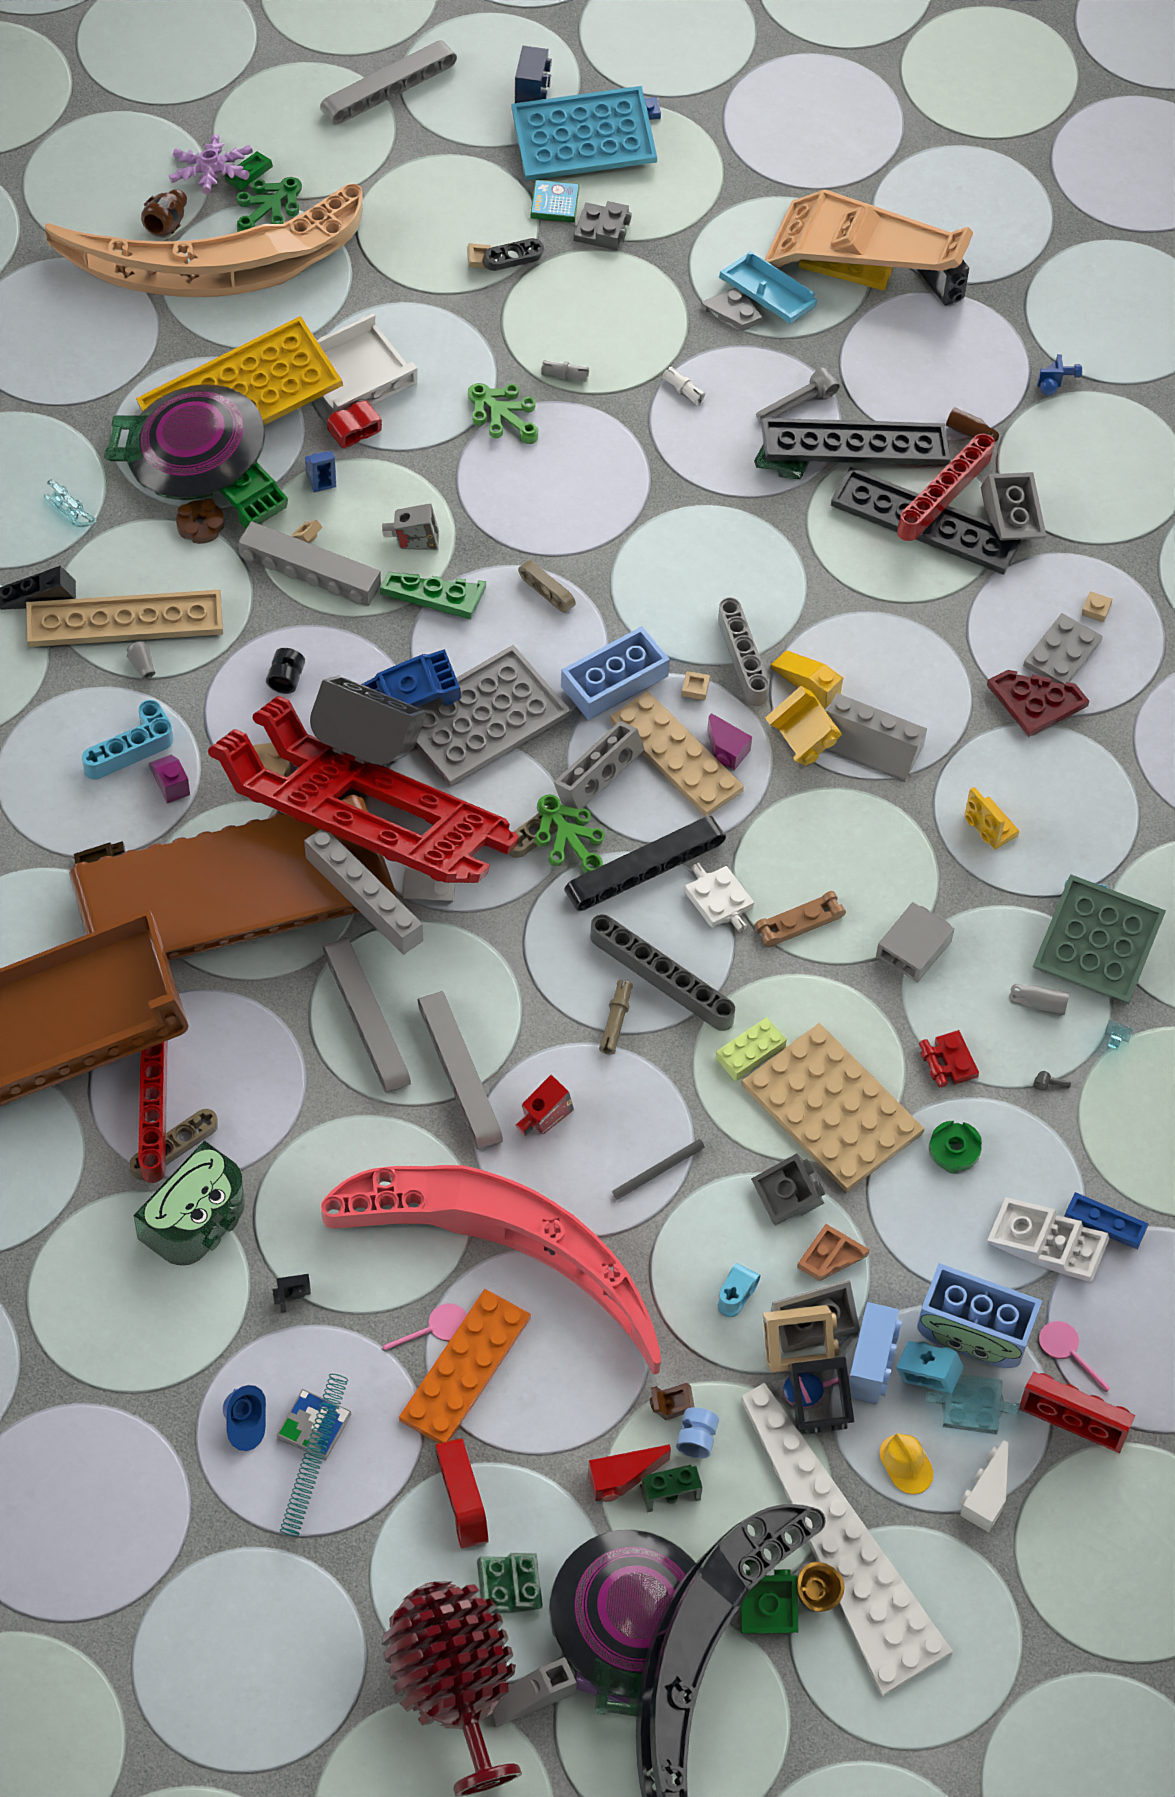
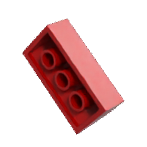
M1033 1371L1025 1386L1018 1410L1119 1454L1136 1416L1122 1406L1115 1407L1106 1403L1099 1396L1085 1394L1071 1384H1062L1055 1381L1048 1374H1039Z

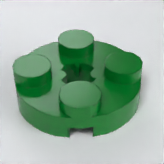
M946 1121L938 1125L932 1133L929 1143L930 1155L940 1167L946 1169L951 1174H956L959 1171L970 1169L978 1162L982 1151V1139L979 1132L972 1125L965 1122L960 1124L954 1123V1121ZM949 1143H960L962 1146H960V1150H953Z

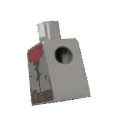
M432 504L397 509L395 511L394 523L382 524L383 537H396L401 549L439 550V528Z

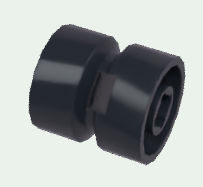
M279 648L274 654L272 666L266 677V684L278 693L291 694L297 688L300 674L305 665V658L294 649Z

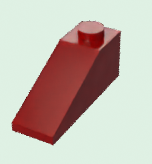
M670 1444L589 1460L588 1473L595 1501L611 1502L618 1499V1497L623 1496L645 1478V1475L652 1474L670 1460Z

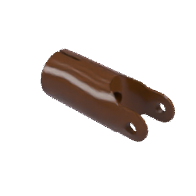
M956 407L950 412L946 422L947 427L971 438L978 434H987L993 437L995 442L999 439L998 432L990 428L981 418Z

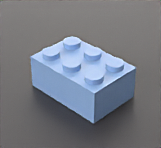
M867 1302L849 1378L852 1399L877 1405L879 1395L885 1396L902 1320L897 1319L899 1309Z

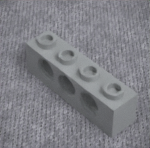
M619 721L553 783L561 803L571 808L582 809L645 750L638 729Z

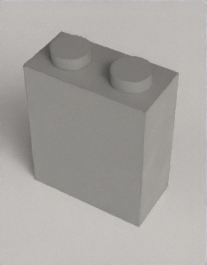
M912 902L878 943L876 957L918 983L952 942L955 928L946 920L939 919L931 914L925 907L918 906Z

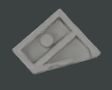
M736 288L701 302V309L707 312L709 309L715 312L720 320L731 323L741 331L762 323V315L749 298Z

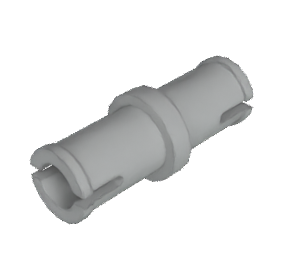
M543 360L542 362L544 365L541 367V375L561 377V380L569 378L588 381L589 367L570 365L566 361L557 363Z

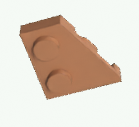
M825 1224L798 1262L797 1268L816 1280L822 1281L866 1258L870 1249Z

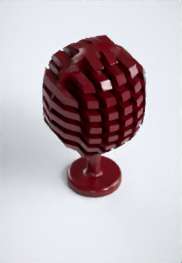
M433 1581L414 1589L403 1599L402 1604L389 1618L390 1629L383 1634L381 1645L388 1646L390 1644L383 1654L385 1661L391 1664L388 1670L390 1678L398 1680L393 1686L396 1695L403 1696L406 1694L407 1696L399 1704L407 1712L411 1709L413 1711H420L419 1714L422 1716L418 1720L422 1726L437 1721L442 1723L440 1726H445V1728L463 1730L475 1773L460 1779L454 1784L455 1796L462 1797L501 1786L522 1775L520 1766L515 1763L492 1766L479 1722L483 1721L494 1711L493 1709L498 1704V1701L509 1692L508 1682L506 1681L515 1674L516 1664L510 1663L507 1666V1662L514 1655L511 1647L504 1646L509 1640L506 1630L501 1629L499 1631L503 1624L501 1615L498 1613L491 1615V1612L497 1608V1605L490 1598L485 1601L484 1598L475 1596L480 1591L475 1584L466 1585L460 1589V1587H455L457 1585L450 1584L453 1581Z

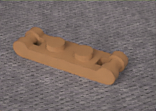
M829 891L820 898L768 919H760L754 924V928L757 933L762 934L764 945L772 947L838 920L846 914V910L843 905L838 904V897L835 892ZM829 907L830 911L824 912L823 908ZM775 928L777 932H772L771 929Z

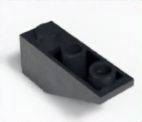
M61 566L0 587L1 610L26 609V602L76 599V580Z

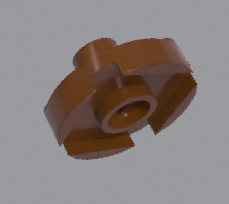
M212 499L195 500L183 504L178 508L176 517L178 533L184 539L186 537L192 539L193 543L204 544L211 542L219 536L218 533L224 528L223 512L215 505ZM198 519H204V524L199 525V523L195 521Z

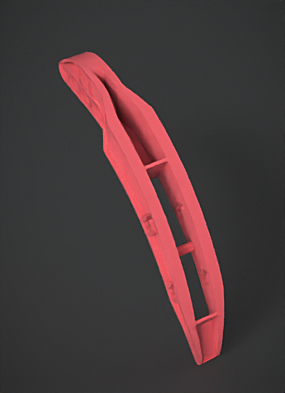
M464 1165L390 1166L366 1170L351 1176L335 1187L322 1201V1221L329 1228L337 1229L386 1224H431L453 1233L505 1245L539 1260L574 1282L598 1302L628 1334L640 1351L652 1374H659L661 1356L656 1334L646 1306L630 1275L612 1251L587 1226L567 1210L537 1191L500 1175ZM384 1181L391 1183L387 1186L380 1185ZM411 1203L419 1204V1206L415 1208H411L408 1205ZM390 1205L393 1208L384 1210L381 1207ZM360 1207L366 1209L363 1212L355 1211V1209ZM330 1210L339 1211L337 1214L328 1213ZM548 1248L555 1251V1255L551 1256Z

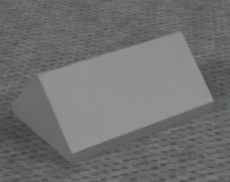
M849 1280L772 1302L771 1312L827 1305L831 1313L836 1315L837 1329L833 1330L834 1338L860 1331L851 1282ZM823 1320L778 1326L780 1346L783 1353L824 1342Z

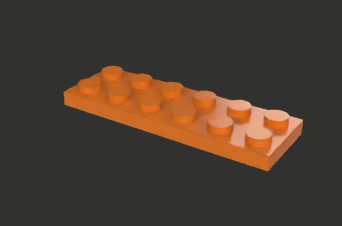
M484 1289L400 1414L399 1421L437 1443L450 1441L531 1319V1314Z

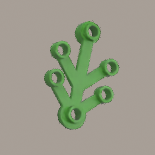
M475 383L468 388V398L475 404V411L472 414V421L475 425L480 426L486 423L484 404L491 408L489 435L492 438H500L503 435V426L501 424V417H503L520 431V440L522 442L532 444L538 440L537 426L531 422L525 423L511 412H533L536 407V401L533 397H524L522 401H497L494 399L507 397L510 400L518 398L519 387L516 384H508L505 388H489L483 383Z
M548 794L542 796L537 803V811L542 816L534 841L540 847L548 845L551 839L549 828L552 820L557 826L554 848L548 857L549 863L552 866H560L565 858L563 851L565 841L567 840L582 861L581 868L584 873L602 866V858L595 853H588L577 837L588 838L589 842L593 845H600L603 842L605 833L602 829L584 827L591 818L590 812L587 809H575L561 805L559 798L555 795ZM545 806H550L552 810L547 809ZM579 815H584L586 819H581ZM563 816L574 818L578 825L566 822ZM593 835H599L600 839L594 838ZM539 836H544L546 840H541ZM553 856H558L560 860H555ZM590 864L594 866V869L588 867L587 865Z

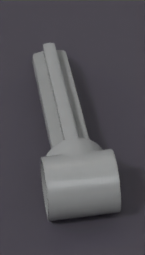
M820 368L810 377V384L758 411L756 417L759 423H761L762 418H776L814 396L825 399L830 398L837 393L840 384L827 368Z

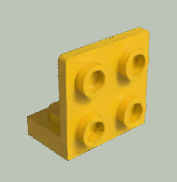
M975 787L969 790L964 816L968 824L978 830L985 843L990 844L996 850L1019 835V829L989 796L984 798Z

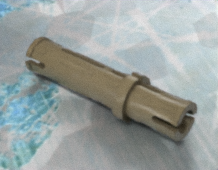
M623 980L617 981L614 998L609 1003L610 1013L599 1050L605 1054H608L609 1049L610 1055L615 1054L624 1016L629 1011L628 1001L633 984L625 980L624 986L622 985Z

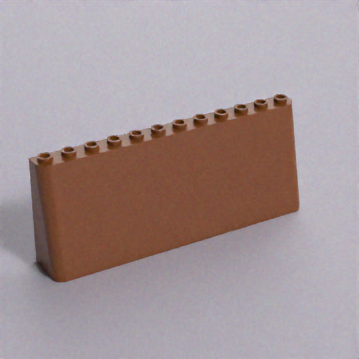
M350 795L341 800L368 812L362 797ZM284 813L275 814L269 819L264 820L253 819L240 826L229 825L220 831L212 833L210 831L201 832L196 837L188 839L185 837L177 838L172 843L164 845L160 843L153 844L147 849L139 851L128 850L123 855L115 857L104 856L98 859V861L91 863L80 862L75 864L69 871L85 935L150 910L155 918L168 961L359 913L360 911L306 859L304 840L321 829L306 822H299L294 817ZM332 834L398 899L384 856Z
M150 910L0 968V1106L178 1037L188 1030V1021L155 918Z

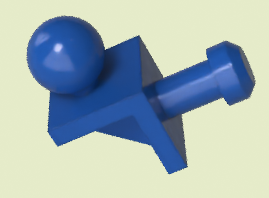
M1057 354L1056 361L1046 369H1040L1037 386L1040 387L1043 394L1053 395L1058 387H1061L1063 375H1074V378H1080L1082 376V366L1080 364L1063 366L1062 354Z

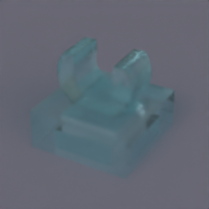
M1109 1020L1105 1029V1034L1111 1036L1108 1048L1118 1051L1121 1040L1129 1043L1133 1034V1028Z

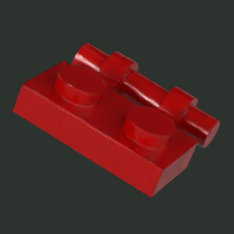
M960 1030L935 1037L936 1047L931 1046L928 1039L919 1042L922 1050L920 1052L922 1059L927 1061L930 1067L929 1074L932 1080L936 1081L939 1088L945 1087L948 1084L946 1077H951L954 1085L978 1078V1068ZM942 1057L945 1066H940L937 1058Z

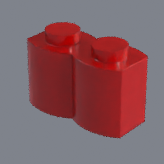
M361 401L352 404L348 410L332 413L327 418V429L341 448H347L356 444L361 439H366L379 433L382 430V419L368 401Z

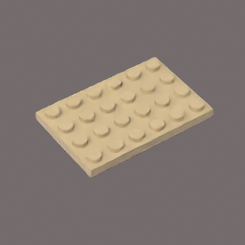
M820 1023L742 1080V1086L846 1193L924 1133V1128Z

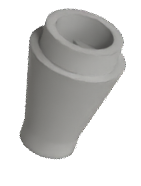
M142 641L131 644L127 648V658L140 673L142 679L153 677L156 672L153 668L149 646L145 645Z

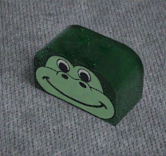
M204 1140L133 1215L137 1239L169 1263L181 1266L193 1264L202 1259L209 1250L213 1251L219 1245L221 1237L227 1231L230 1232L236 1227L245 1208L242 1173L238 1165Z

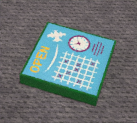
M535 179L530 218L575 223L580 184Z

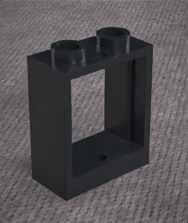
M962 260L958 267L943 271L917 269L945 306L957 303L965 297L970 268L964 260Z
M846 1356L788 1364L797 1430L804 1429V1434L821 1432L820 1427L831 1426V1430L835 1431L848 1429L847 1423H854ZM836 1369L843 1417L805 1422L799 1374Z

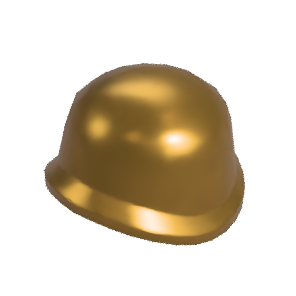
M813 1562L801 1569L797 1579V1592L801 1603L815 1612H824L834 1608L841 1601L845 1586L842 1576L835 1568L823 1562Z

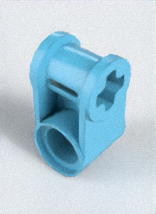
M735 1263L719 1292L718 1310L726 1317L737 1316L748 1298L757 1288L761 1275Z

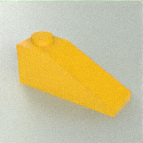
M786 650L770 664V668L795 687L799 688L802 686L812 691L824 709L831 704L836 693L841 694L843 677L824 663Z

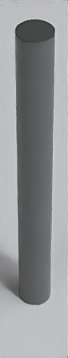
M701 1139L696 1140L612 1190L613 1196L617 1200L702 1150L705 1148L704 1143Z

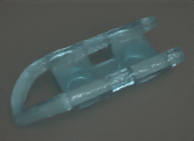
M52 479L48 480L47 484L53 489L52 496L45 494L43 497L71 524L77 527H87L97 522L96 518L83 510V505L79 500H75L72 496L68 495L66 487L60 486ZM63 503L67 506V510L61 507ZM80 514L89 521L78 522L76 520L78 519V516Z

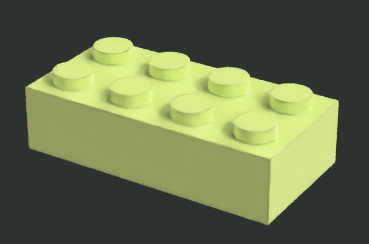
M766 1017L717 1050L715 1059L737 1081L786 1048L787 1039Z

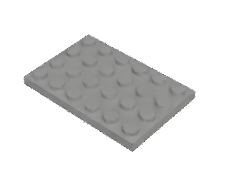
M512 645L456 678L461 690L460 700L446 706L442 697L417 707L427 711L415 746L451 787L571 715V710L520 651Z

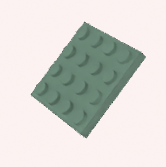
M1070 874L1033 968L1129 1005L1166 910Z

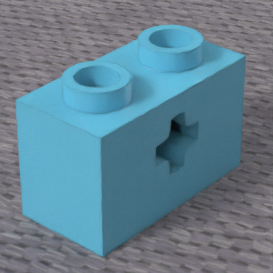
M908 1341L896 1366L903 1382L952 1394L964 1368L955 1350L948 1347L942 1349L926 1342L917 1343L913 1341Z

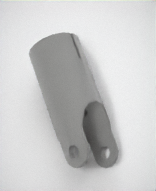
M1014 984L1011 987L1009 998L1012 1002L1023 1004L1029 1008L1065 1015L1069 992L1035 985Z

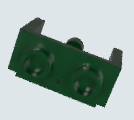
M691 1465L645 1475V1478L642 1479V1484H639L647 1513L653 1511L654 1500L665 1497L668 1503L674 1504L677 1502L678 1494L693 1491L695 1501L701 1500L703 1488L697 1466L692 1467Z

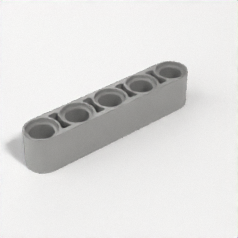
M732 597L724 598L719 604L718 623L744 695L751 705H763L768 698V677L740 602Z

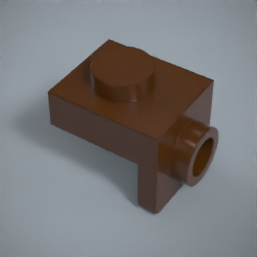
M688 1383L661 1390L657 1386L651 1388L650 1406L653 1412L664 1420L684 1415L687 1408L695 1407L692 1388Z

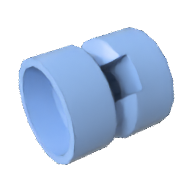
M687 1408L681 1425L683 1429L679 1432L676 1444L677 1450L690 1457L708 1458L711 1455L714 1443L711 1435H716L719 1417L707 1409Z

